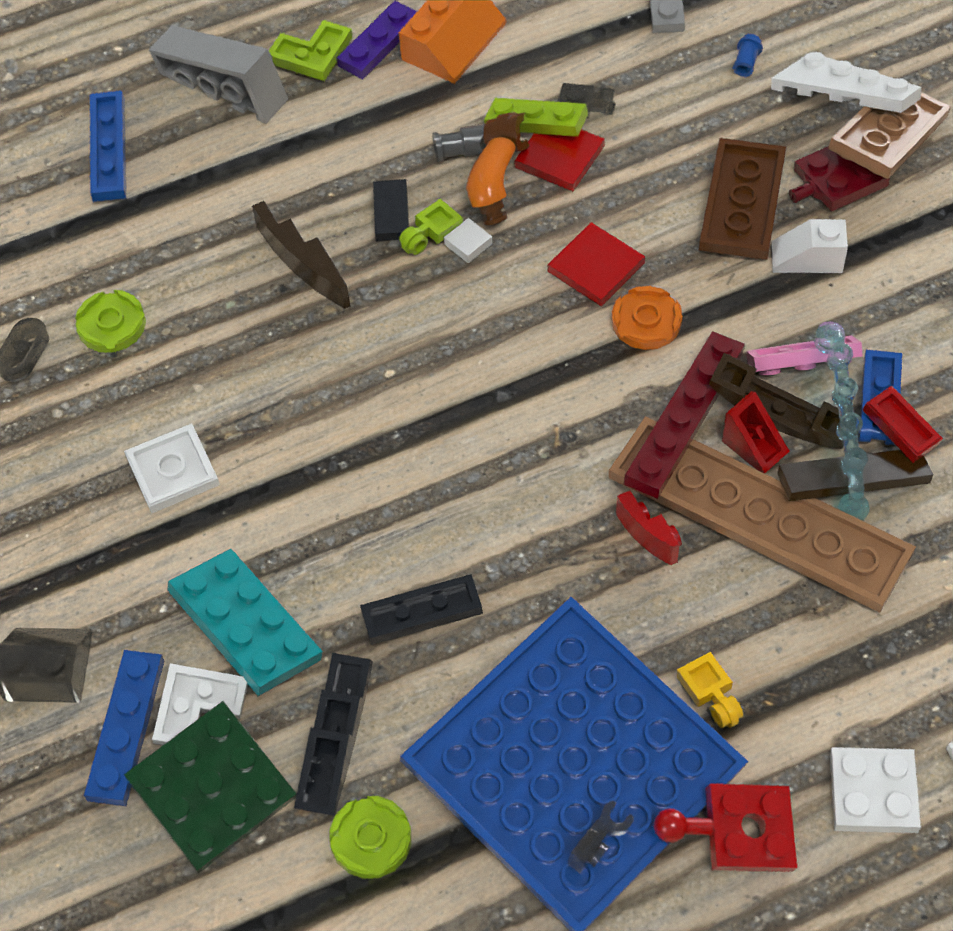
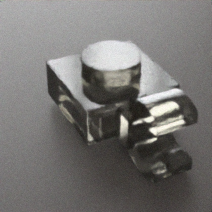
M562 83L558 102L586 104L588 110L586 119H589L591 112L613 115L616 102H613L615 90L603 88L595 93V86Z
M613 800L604 806L600 818L595 821L570 853L567 864L579 873L584 870L588 863L595 868L610 848L605 844L607 838L611 835L619 836L625 834L633 823L634 816L631 814L622 823H615L611 820L610 813L613 812L617 804Z

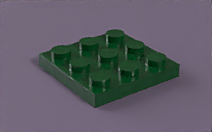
M224 701L124 774L125 779L198 874L292 802L297 795Z

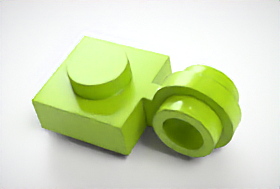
M440 198L415 215V225L418 227L410 226L402 232L399 238L401 248L408 254L418 255L427 247L428 236L439 244L447 234L463 222V217Z

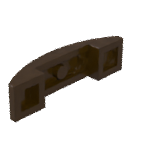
M726 353L723 354L709 385L724 399L735 406L751 391L756 392L778 431L807 442L843 449L856 422V416L825 401L819 408L755 377L754 374L757 368Z

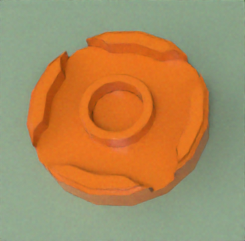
M653 286L635 287L628 290V294L622 298L620 296L616 300L612 310L613 330L618 338L630 347L642 350L659 349L670 344L678 336L682 325L683 316L679 302L677 300L675 302L666 290Z

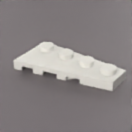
M819 52L806 54L771 78V90L782 92L786 86L798 88V95L811 97L813 92L830 94L829 100L837 102L860 99V106L900 113L921 99L920 86L910 84L904 79H894L882 75L876 70H866L853 66L848 61H837L825 57Z

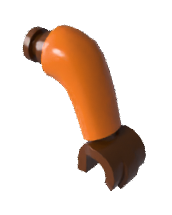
M509 112L500 114L497 118L490 119L485 123L483 137L486 146L474 163L466 185L471 206L474 208L479 207L480 213L486 216L483 219L485 226L498 224L508 218L507 213L501 211L504 207L502 199L507 196L504 187V174L514 152L522 151L529 147L527 139L520 140V123L524 121V113Z

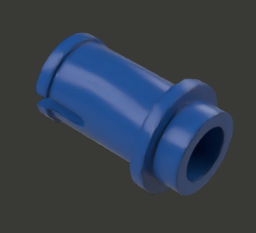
M746 34L737 44L739 51L732 68L737 75L742 77L752 75L756 58L763 50L761 39L754 34Z

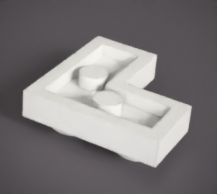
M170 663L153 733V744L164 745L198 720L201 712L207 713L222 701L225 702L237 719H241L248 687L244 677Z

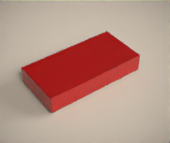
M890 386L868 401L862 409L912 463L937 447L943 439L893 386Z

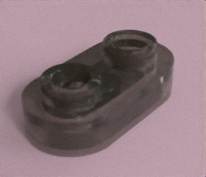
M25 318L18 321L1 346L0 376L4 380L17 382L25 379L30 375L49 342L48 331L40 319Z

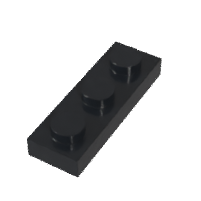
M472 574L360 605L371 645L483 614L482 604Z

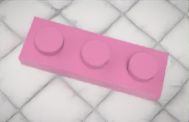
M851 335L748 350L747 362L749 365L757 368L756 372L759 371L760 375H775L781 372V368L793 366L796 370H809L816 368V363L830 361L831 365H844L851 363V358L863 356L862 342Z

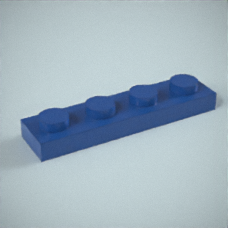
M122 90L90 94V194L93 202L126 198L125 99Z
M124 650L84 797L88 802L127 806L131 785L125 779L124 774L138 764L165 662L162 654Z

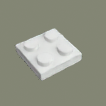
M831 748L830 765L834 831L919 832L921 824L914 749Z

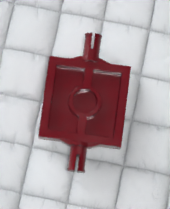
M829 146L795 161L794 171L803 180L804 184L790 189L789 197L793 203H797L809 196H814V198L822 201L832 212L889 186L890 178L886 179L876 175L869 169L851 160L842 158L839 154L829 150Z

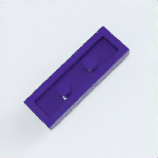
M394 0L337 57L338 67L363 80L400 43V30L417 11Z

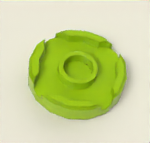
M113 290L114 293L105 294L103 291L86 299L77 310L75 317L76 330L80 340L88 348L105 353L124 350L137 342L144 332L146 318L141 302L134 295L122 290Z
M367 796V799H360L358 801L355 799L346 803L335 815L329 829L330 847L337 864L349 874L363 879L381 878L394 872L406 860L412 845L411 826L404 810L392 800L380 796Z

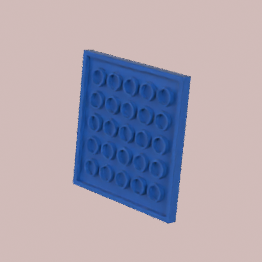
M572 597L562 604L400 756V761L570 931H586L670 844L661 840L655 833L654 821L658 813L672 808L680 811L685 818H696L707 806L705 788L710 783L729 784L748 763V760Z

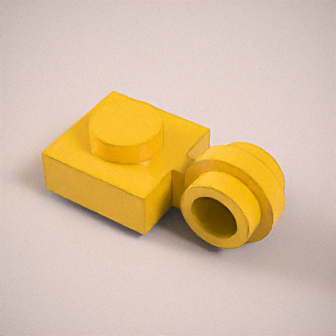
M711 652L677 669V679L698 707L711 700L713 701L714 705L710 706V713L720 728L725 726L731 728L739 723V718L743 717V710L739 702L732 695L729 697L723 695L732 689L733 681Z

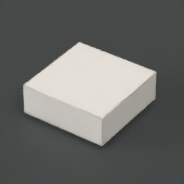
M469 218L444 237V245L467 263H470L493 244L492 236Z

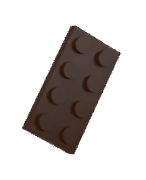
M719 138L699 242L700 251L768 260L787 146Z

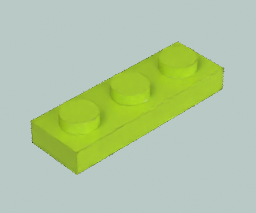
M495 98L484 118V122L486 123L488 120L497 118L498 115L504 113H524L525 118L520 123V132L578 137L588 116L586 104Z

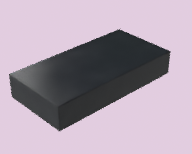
M407 179L373 181L376 241L399 240L402 232L409 227Z

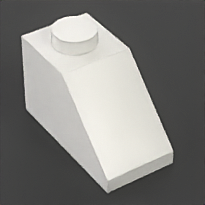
M810 219L772 240V272L843 273L848 249L846 220Z

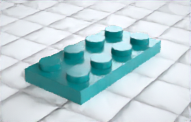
M232 549L168 581L167 591L238 674L244 677L257 696L262 695L321 661L323 651Z

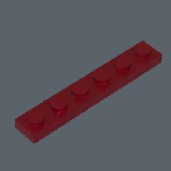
M712 331L626 472L623 485L656 499L659 498L719 396V393L709 385V382L723 354L726 353L740 360L745 348L744 343Z

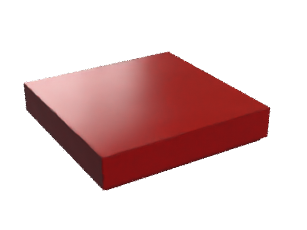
M582 129L578 137L534 133L528 141L529 147L522 150L516 157L515 168L574 192L605 147V139Z
M591 222L548 263V272L602 307L645 264V256Z

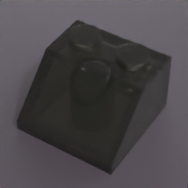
M15 627L0 643V695L4 701L81 703L93 634L92 630Z

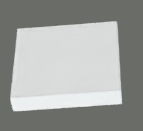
M192 423L124 451L151 514L220 485Z

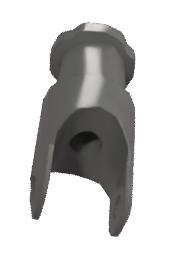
M485 124L461 127L457 132L440 135L438 132H432L437 162H442L446 157L462 154L465 157L480 155L486 146L485 143L481 142Z

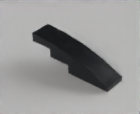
M332 653L325 690H321L314 728L310 727L294 805L295 809L335 816L364 707L373 665L371 659Z

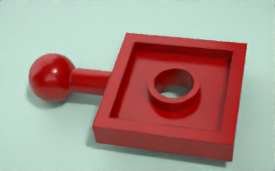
M710 783L705 788L708 818H685L680 811L672 808L662 810L655 818V833L665 842H677L685 834L709 835L712 870L793 872L798 868L789 786ZM743 818H751L758 823L760 827L758 838H752L745 834L742 829Z

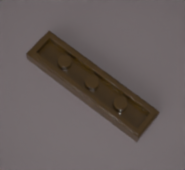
M901 450L780 464L777 472L789 501L929 484L934 475L924 456L912 463Z

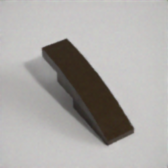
M265 201L252 205L256 227L271 249L290 270L316 292L343 309L350 307L347 285L318 237L305 242L291 219L278 224Z

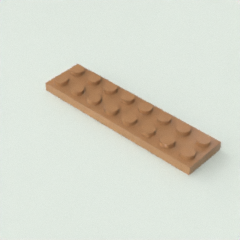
M646 416L644 417L609 469L610 479L623 485L626 472L657 421ZM694 439L658 499L630 488L881 613L916 548V546L816 498L789 501L781 481Z

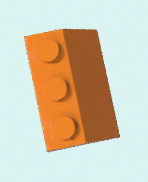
M427 0L399 32L401 59L455 84L506 24V18L491 0Z

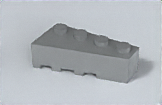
M173 25L149 48V52L161 75L191 89L199 86L207 94V97L216 101L221 97L233 102V109L243 114L248 109L257 114L256 119L265 124L269 122L288 100V96L272 61V56L266 48Z

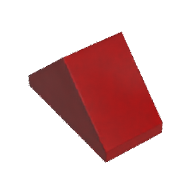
M751 391L726 413L722 442L756 470L765 474L790 452L756 392Z

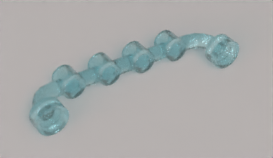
M827 321L820 324L817 328L814 344L819 351L829 354L827 365L833 371L835 381L831 397L833 402L838 405L840 421L836 427V433L843 440L845 454L841 462V469L847 475L849 483V494L842 497L837 509L864 521L870 509L869 503L864 497L862 472L867 464L868 456L863 449L859 448L858 434L863 426V421L857 413H854L853 400L858 391V385L852 378H849L848 366L853 357V350L844 342L846 335L843 327L836 322Z

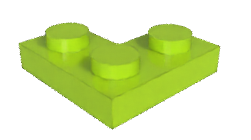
M323 20L310 41L280 33L269 49V53L275 66L325 81L337 63V57L352 40V29Z

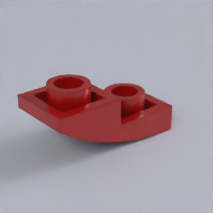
M631 490L617 495L616 515L630 535L658 559L669 565L678 563L679 547L682 545V541L675 526H668L662 514L650 519L646 505L642 501L637 502Z

